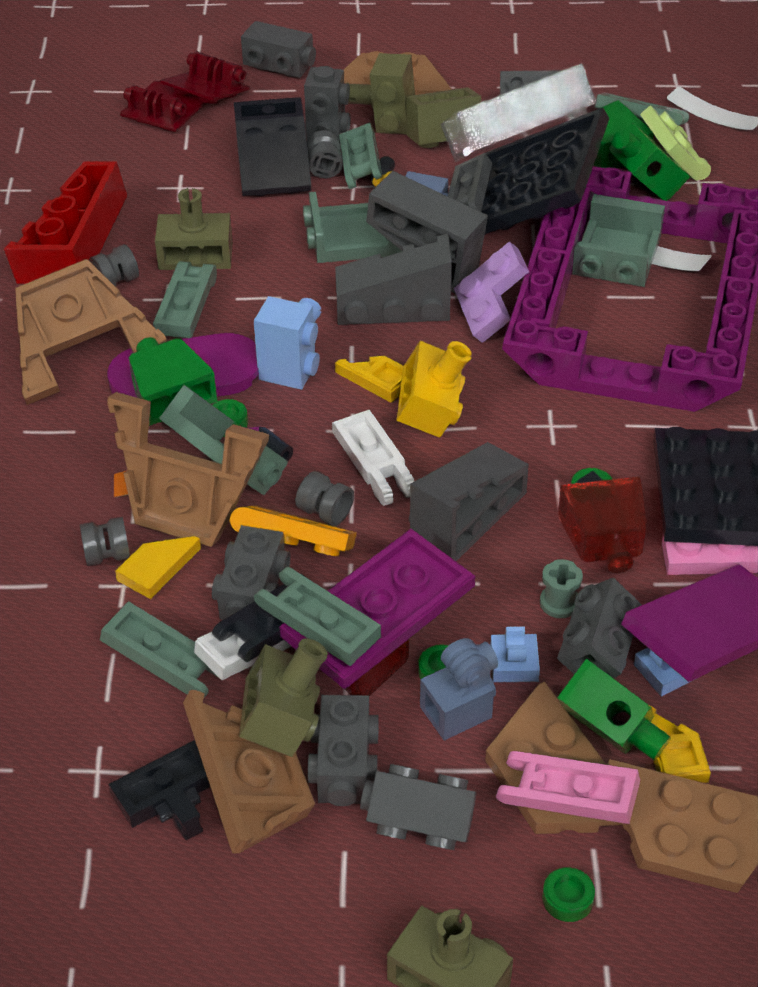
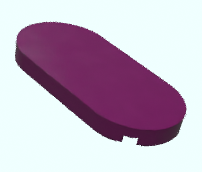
M220 333L182 339L214 371L217 397L242 392L252 386V381L256 377L259 379L256 344L250 338L234 333ZM131 348L121 352L112 360L108 367L107 376L112 394L118 392L137 398L128 359L133 353Z

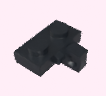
M195 740L108 784L111 796L132 828L157 815L161 823L172 818L175 827L185 840L203 832L199 822L200 814L195 806L201 803L198 793L210 788V784Z

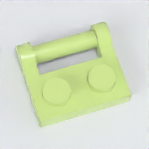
M650 105L640 114L666 152L696 181L702 180L710 175L711 166L706 159L698 156L687 139V133L681 126L675 123L666 111L660 115Z

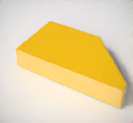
M386 356L369 357L368 362L350 363L346 359H339L335 362V373L392 403L400 396L403 365Z
M191 536L142 544L115 571L117 581L152 599L201 549L200 538Z
M652 707L654 717L651 723L671 736L663 752L654 761L656 771L708 783L711 772L699 734L682 723L677 726L656 714L657 709Z

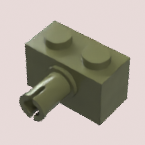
M379 53L370 73L371 85L349 84L350 96L348 104L371 105L374 110L376 133L407 134L406 96L415 95L412 55Z
M469 87L406 96L407 136L420 147L432 148L438 146L439 142L449 140L455 143H463L469 141L470 137L482 135L481 96Z
M189 188L181 190L178 193L181 214H158L155 235L158 269L175 270L179 261L191 262L192 266L202 267L203 264L216 265L217 269H231L233 238L230 213H203L201 192L198 189L192 188L193 199L190 201Z
M309 638L302 639L299 642V647L294 655L269 645H264L246 677L239 737L293 757L302 740L310 741L319 719L318 715L314 714V706L320 692V686L315 684L316 673L327 659L326 655L328 653L322 644Z
M421 905L387 953V980L398 987H509L512 977L513 957L509 956L505 949L497 942L488 938L480 939L471 934L472 921L465 913L461 924V910L449 909L443 913H434Z

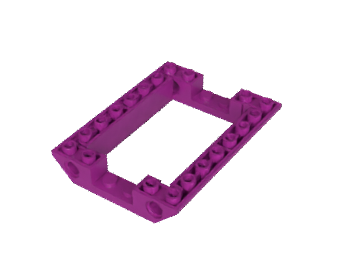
M593 166L582 200L571 208L564 209L562 207L548 212L543 218L527 267L529 272L524 277L502 349L538 385L696 412L741 390L758 293V189L730 187L721 183H703L698 205H691L681 201L671 202L652 199L648 196H631L629 191L632 172L621 171L617 168ZM594 194L665 205L662 234L727 243L706 353L696 352L686 346L666 344L662 366L657 367L643 363L586 355L588 331L570 327L556 328L573 271L574 248L577 242L582 241L586 224L590 220L591 201Z

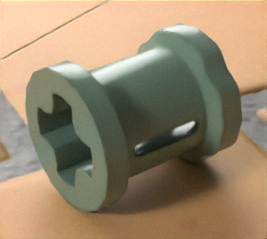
M557 559L547 564L543 569L542 580L546 588L540 596V607L551 617L567 618L572 616L575 598L578 595L576 589L581 586L583 574L582 570L574 562Z

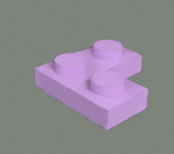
M510 241L499 251L492 254L487 261L470 275L466 276L454 288L473 336L482 343L510 321L511 318L501 295L529 272L519 249Z

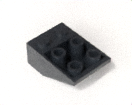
M301 97L234 102L242 196H264L276 193L295 194L302 191H312Z

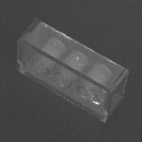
M581 63L458 111L440 125L456 163L564 119L569 121L587 114L586 109L597 102Z

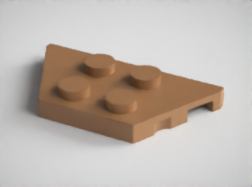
M383 52L361 53L344 69V83L371 85V70L378 54ZM411 52L402 53L412 55L415 95L451 90V87L425 55H416Z
M545 682L538 684L486 749L485 757L486 763L501 785L519 787L523 771L512 769L507 765L508 755L512 751L606 765ZM516 806L535 834H556L564 830H573L578 833L598 832L599 826L622 825L619 822Z
M190 690L183 702L232 853H241L307 817L315 802L296 752L293 757L239 737L242 709L231 705L226 713L203 703L204 693Z
M609 759L607 765L637 769L639 772L640 784L630 824L622 823L623 828L627 830L631 837L630 847L638 868L738 893L758 865V796Z

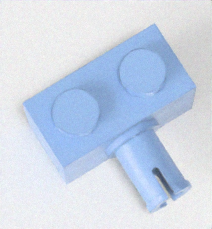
M268 296L254 319L259 380L302 390L309 376L316 374L320 359L319 353H315V341L318 334V325L315 321L321 314V306L318 302L311 298H303L297 303Z

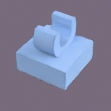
M524 626L506 627L504 635H491L490 645L498 660V667L492 670L493 682H539L540 666L536 634H525Z
M649 648L635 654L634 666L660 696L689 683Z

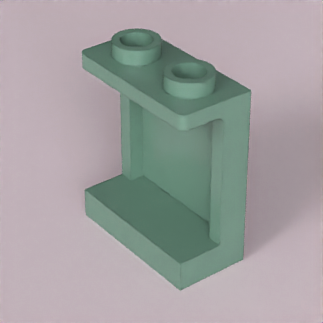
M309 192V205L303 206L304 225L307 232L308 249H315L317 263L358 260L381 254V257H386L403 251L366 222L368 203L319 207L316 192Z
M594 194L591 201L589 223L582 241L577 242L574 248L573 275L645 287L662 235L665 205Z
M183 385L159 419L213 461L222 464L224 444L220 440L225 435L226 429L234 421ZM265 446L247 484L265 495L269 488L278 482L288 461Z

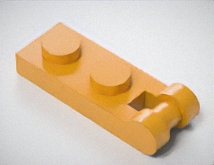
M258 506L239 507L230 516V524L237 532H239L241 525L280 531L284 534L285 544L298 545L300 539L315 543L314 551L331 556H339L340 550L347 551L353 549L357 532Z

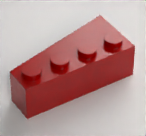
M84 161L60 187L61 195L53 200H48L42 207L43 215L36 222L29 221L22 228L23 237L18 242L11 241L4 248L17 284H27L100 254L127 198L117 161Z

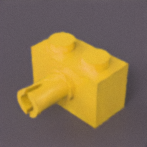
M419 341L403 366L396 421L439 438L449 424L455 425L463 408V404L459 402V394L465 383V376L461 375V372L472 358L470 357L472 352L465 344L452 341L445 351Z

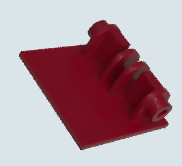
M199 51L190 53L187 56L186 62L189 65V72L160 80L161 84L173 87L172 90L175 93L193 94L199 96V100L205 103H217L219 99L236 97L238 93L250 90V86L242 84L247 74L241 65L218 59L214 56L211 57Z
M154 80L146 89L133 85L124 90L123 97L127 100L128 106L120 112V116L160 127L167 131L177 132L205 102H201L199 96L193 94L175 93L172 90L173 87Z

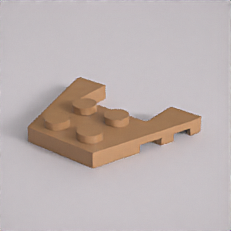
M88 259L15 288L21 350L20 366L23 380L22 394L27 405L60 392L45 358L49 355L117 327H121L133 353L136 352L137 344L144 338H155L159 344L167 342L165 335L159 329L156 330L146 320L145 315L137 307H133Z
M118 392L110 395L107 404L109 412L115 413L118 431L114 434L117 447L123 450L127 471L123 474L135 524L180 538L196 536L200 538V544L212 547L219 541L269 440V434L233 424L226 429L223 461L220 464L148 443L151 401Z

